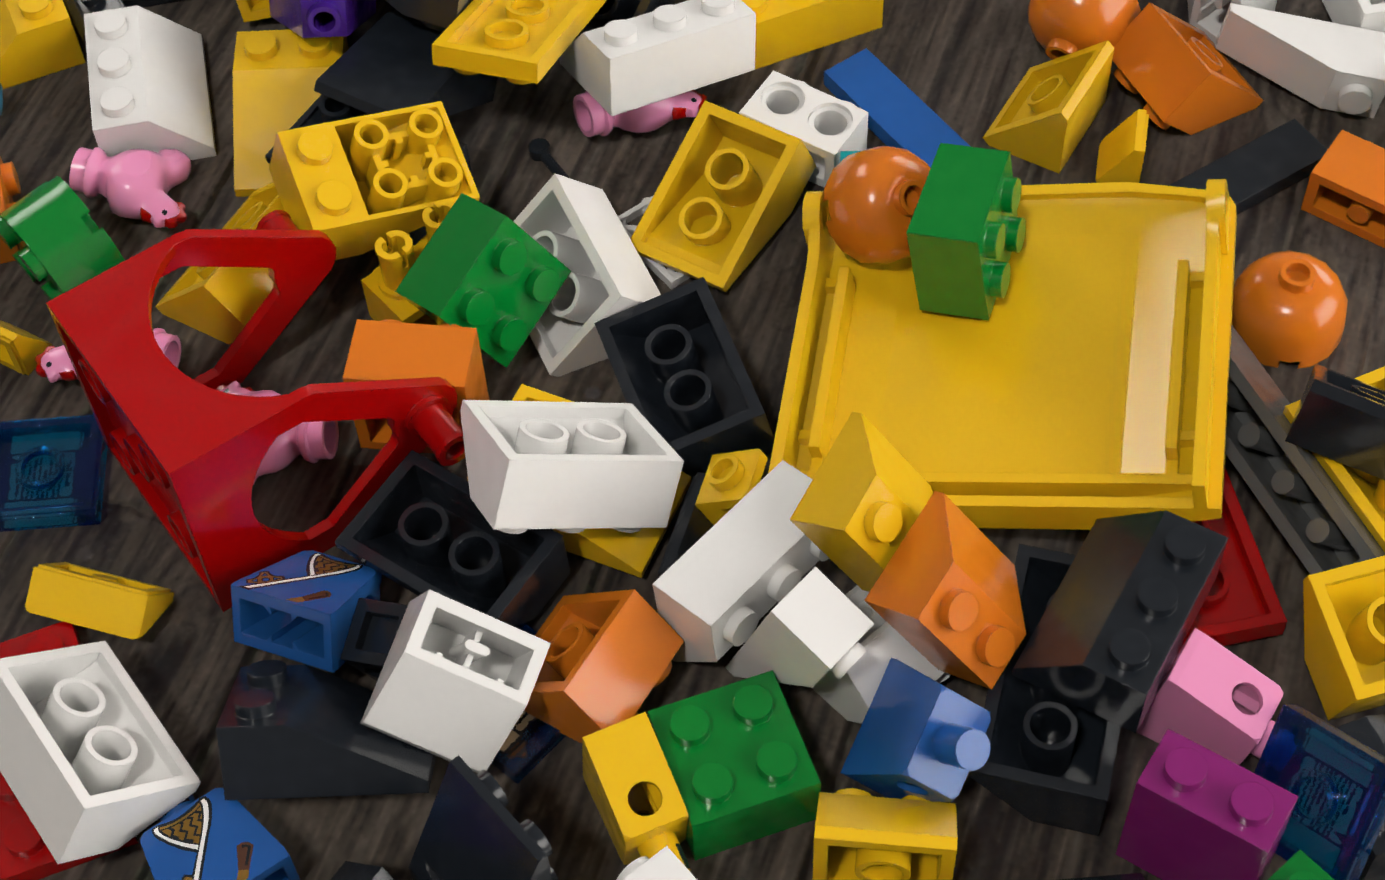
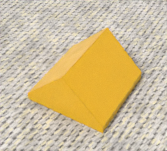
M1109 40L1030 67L983 136L985 142L993 148L1010 151V154L1060 174L1106 101L1114 47Z

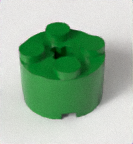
M59 176L54 177L49 182L45 181L0 213V238L10 249L18 244L21 249L12 256L33 282L36 280L40 282L45 278L47 282L40 288L49 300L125 261L104 228L101 227L99 229L88 214L90 210Z

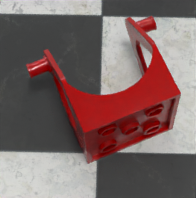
M275 210L265 215L258 223L256 229H186L46 302L108 449L223 612L232 607L231 584L301 551L314 550L324 553L336 546L334 541L411 450L420 454L428 445L438 462L443 466L454 465L465 458L462 427L452 416L457 406L458 395L446 379L440 377L308 384L289 394L261 397L235 395L216 390L221 385L228 386L234 381L241 384L331 271L335 263L336 247L327 234L319 230H299L291 220L290 215L284 210ZM182 266L268 268L269 276L273 281L272 291L214 368L192 379L174 366L159 347L152 328V301L159 279ZM388 418L387 424L392 430L390 439L328 518L304 532L270 528L256 519L252 508L254 479L261 461L279 435L302 422Z

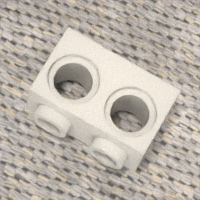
M774 70L739 112L742 116L802 139L816 164L809 181L824 188L833 168L840 163V151L867 150L869 112L858 108L851 102L840 100L810 87L803 81L794 80Z

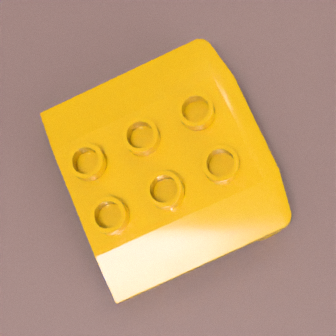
M1207 179L1206 190L1135 182L1021 185V197L1017 214L1018 217H1023L1026 221L1025 239L1019 253L1012 252L1009 260L1011 270L1009 287L1004 298H996L989 320L920 310L911 257L888 264L861 263L842 252L828 232L826 221L831 220L828 211L829 200L823 202L824 191L806 192L802 206V225L808 246L807 263L768 473L784 460L813 479L851 413L858 412L862 413L931 485L933 493L934 491L944 493L978 528L1091 530L1096 519L1164 510L1192 522L1222 518L1237 209L1234 201L1229 196L1226 179Z

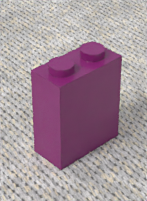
M1167 729L1136 782L1116 855L1162 880H1262L1299 796Z

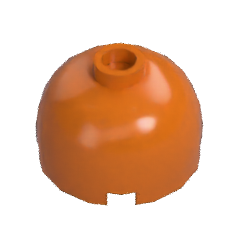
M1030 0L1028 23L1036 40L1046 49L1047 56L1053 60L1107 40L1115 47L1122 38L1126 27L1135 19L1141 9L1138 0Z
M877 146L850 154L833 168L824 188L823 202L829 200L828 211L831 220H827L826 225L829 234L842 252L861 263L888 264L910 257L906 232L930 171L929 165L923 159L907 149Z
M1290 250L1273 252L1249 264L1235 281L1233 286L1232 325L1261 364L1278 368L1280 361L1288 363L1299 362L1297 369L1307 368L1327 359L1340 343L1345 327L1348 299L1338 275L1325 262L1310 254Z

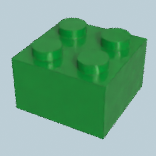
M940 143L906 232L920 310L989 320L996 298H1004L1006 296L1011 272L1009 260L1012 252L1019 253L1021 251L1026 232L1025 218L1018 217L1017 214L1021 197V179L1013 177L1010 151Z
M461 193L395 292L439 325L447 323L449 325L456 324L462 327L477 328L481 353L507 368L571 273V270L506 215Z
M773 670L647 711L649 721L688 812L686 840L694 861L816 820L821 782Z

